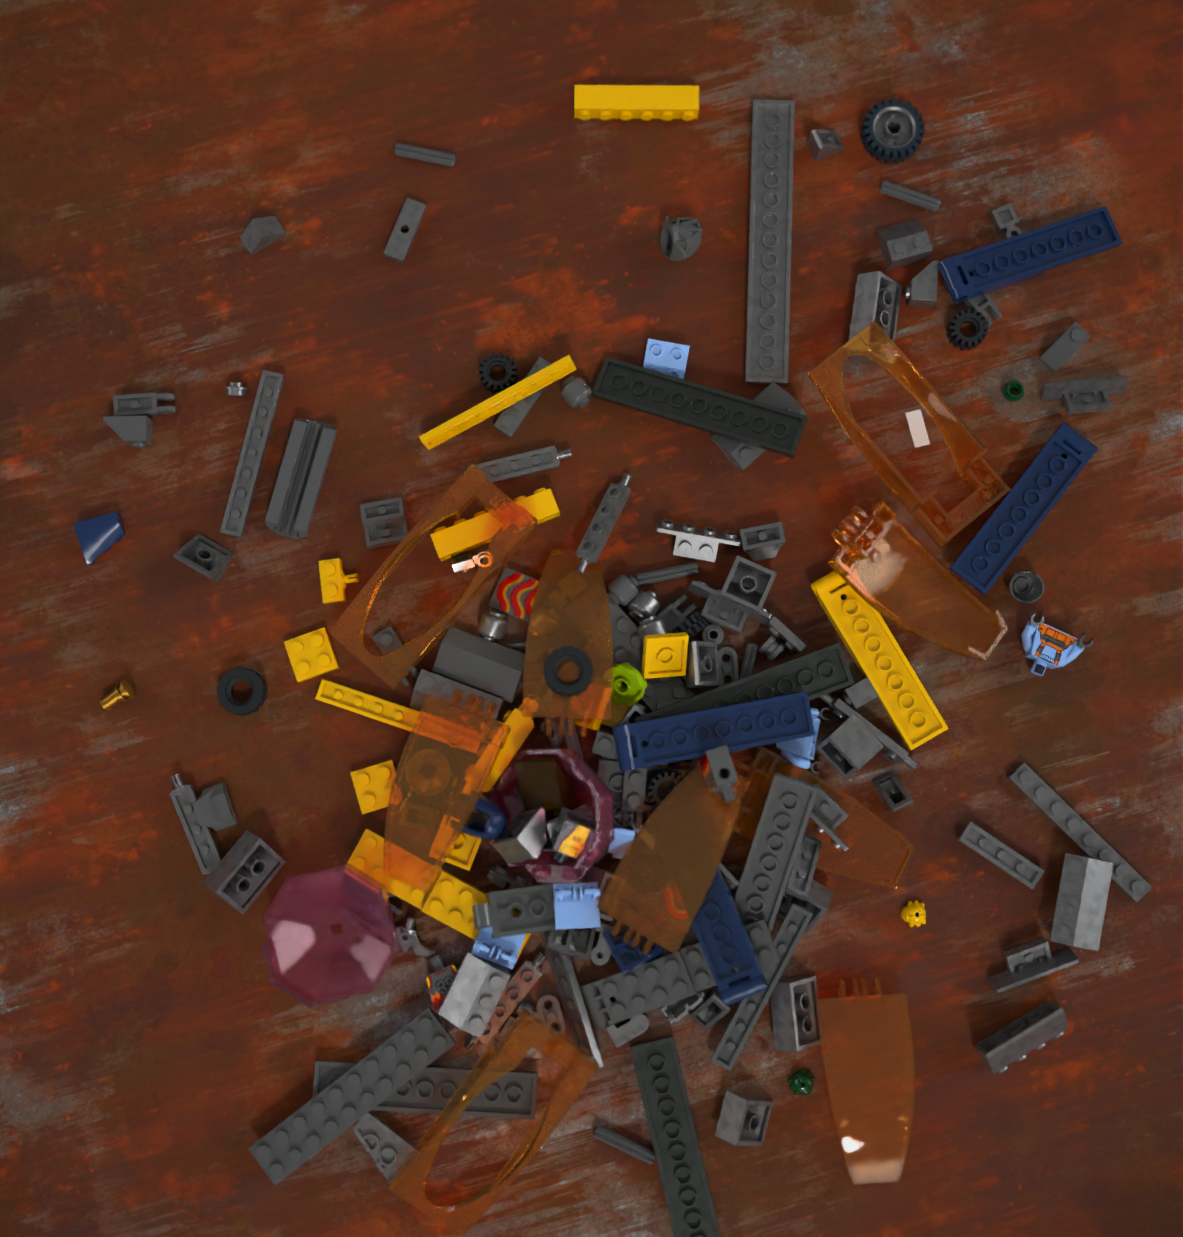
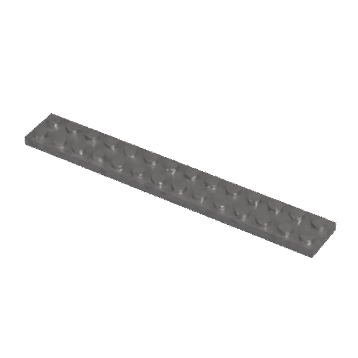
M753 99L745 384H771L772 382H775L777 385L788 384L795 101Z

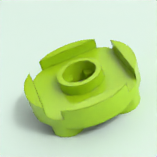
M629 662L613 665L603 676V680L605 679L604 687L611 689L609 699L617 705L633 706L644 696L647 682ZM622 681L627 684V687L623 688L621 686Z

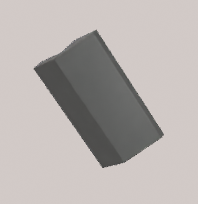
M450 627L441 642L432 673L512 703L520 688L521 676L529 663L527 659L529 655Z

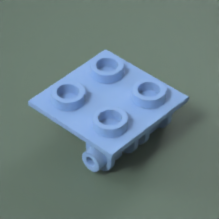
M648 338L643 368L684 379L690 346Z
M597 882L553 884L556 930L600 928L598 899L600 897V888Z
M492 927L480 929L471 954L513 970L526 934L492 939Z

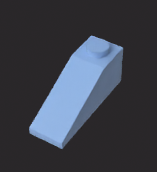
M618 826L611 827L608 853H612L613 858L625 859V855L630 856L635 830Z

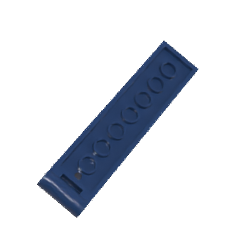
M1106 206L954 257L946 258L940 261L937 267L953 302L959 303L963 300L967 301L1040 276L1045 271L1119 247L1123 242Z
M1063 422L998 503L996 509L949 569L982 595H985L1095 454L1098 447Z
M807 691L612 727L620 771L702 757L705 751L727 745L729 751L815 736ZM643 741L647 742L645 747L641 745Z
M691 798L648 815L724 1005L728 1006L768 990V984L728 885L723 879ZM734 966L739 968L738 972L734 970Z

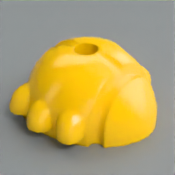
M917 900L914 903L908 901L907 906H904L901 911L902 919L908 922L910 927H914V925L920 927L921 923L926 924L925 904L923 902L919 904Z

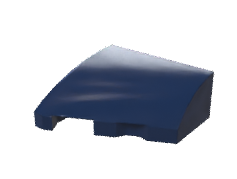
M116 512L74 523L76 535L88 565L94 564V560L111 549L114 542L120 541L126 535L121 515Z
M644 929L639 932L624 930V932L609 933V931H605L602 933L623 975L662 954L663 948L652 929Z

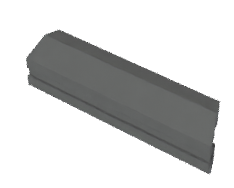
M297 418L294 420L265 519L266 526L280 536L298 540L306 537L338 431L331 424L311 419Z

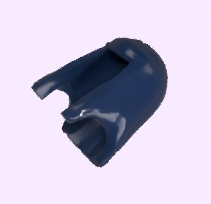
M475 790L472 791L471 795L461 793L458 796V800L467 803L468 806L460 822L453 819L449 821L448 824L453 829L487 840L498 838L504 833L507 824L506 815L496 804Z

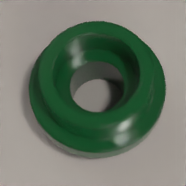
M1009 381L1003 387V396L1008 401L1016 402L1023 397L1024 387L1018 381ZM1010 389H1014L1016 395H1012Z

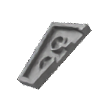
M370 1111L357 1122L353 1131L376 1162L380 1172L388 1180L391 1189H393L419 1154L420 1149Z

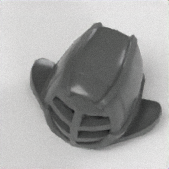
M669 215L665 216L661 227L660 244L662 253L666 258L681 262L698 251L703 235V229H701L698 219L676 217L669 221Z

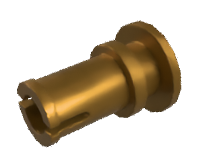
M121 680L120 686L117 685L114 691L99 701L105 710H110L119 702L128 700V697L131 699L135 698L136 693L128 681Z

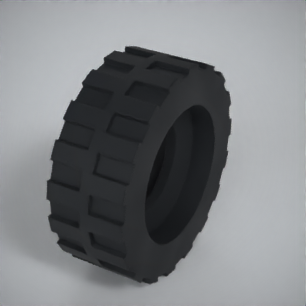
M562 646L560 649H555L552 654H549L544 664V678L547 686L555 694L558 693L562 697L578 696L581 692L587 690L593 678L592 661L589 659L588 654L581 651L580 648H574L573 646ZM564 661L575 662L579 667V676L573 682H564L557 674L559 665Z
M242 667L232 668L229 672H225L218 681V687H216V696L219 699V704L224 707V710L236 715H250L253 712H257L264 705L263 703L267 698L266 693L268 692L266 682L260 674L252 669ZM238 681H246L252 686V696L245 702H238L232 696V687Z

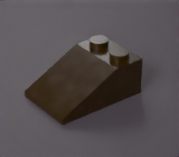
M554 758L515 760L514 765L525 811L542 807L545 811L546 824V822L559 817L563 807L569 810H575L579 807L580 802Z

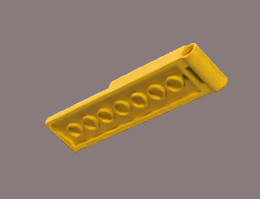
M846 563L811 583V588L818 597L819 603L860 672L870 680L881 704L909 751L949 729L853 567Z
M366 829L345 869L421 909L422 912L476 941L480 929H475L472 905L489 903L486 893L375 832ZM513 908L511 910L512 916H518L519 910ZM532 933L526 934L518 958Z

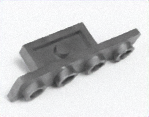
M1126 375L1046 383L1040 398L1042 401L1062 399L1067 415L1109 411L1111 402L1108 394L1124 393L1129 377Z
M668 519L658 520L656 524V532L676 535L673 555L715 562L719 543L740 546L741 544L740 535L730 530L722 532L716 531L712 527H695V525L690 523L676 524Z
M692 580L688 591L707 599L701 613L704 620L738 635L747 617L766 625L772 616L764 608L759 613L720 595L721 590L712 589L702 581Z
M819 786L810 817L816 822L814 826L823 835L827 833L832 838L831 843L838 850L843 849L847 851L850 845L834 830L849 814Z
M1042 937L1003 952L1007 970L988 977V981L994 990L1000 993L1063 968H1068L1079 963V960L1069 947L1051 953L1048 941Z

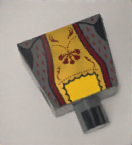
M563 807L551 835L552 847L556 851L553 855L554 859L560 863H565L569 856L578 860L583 859L602 838L601 823Z

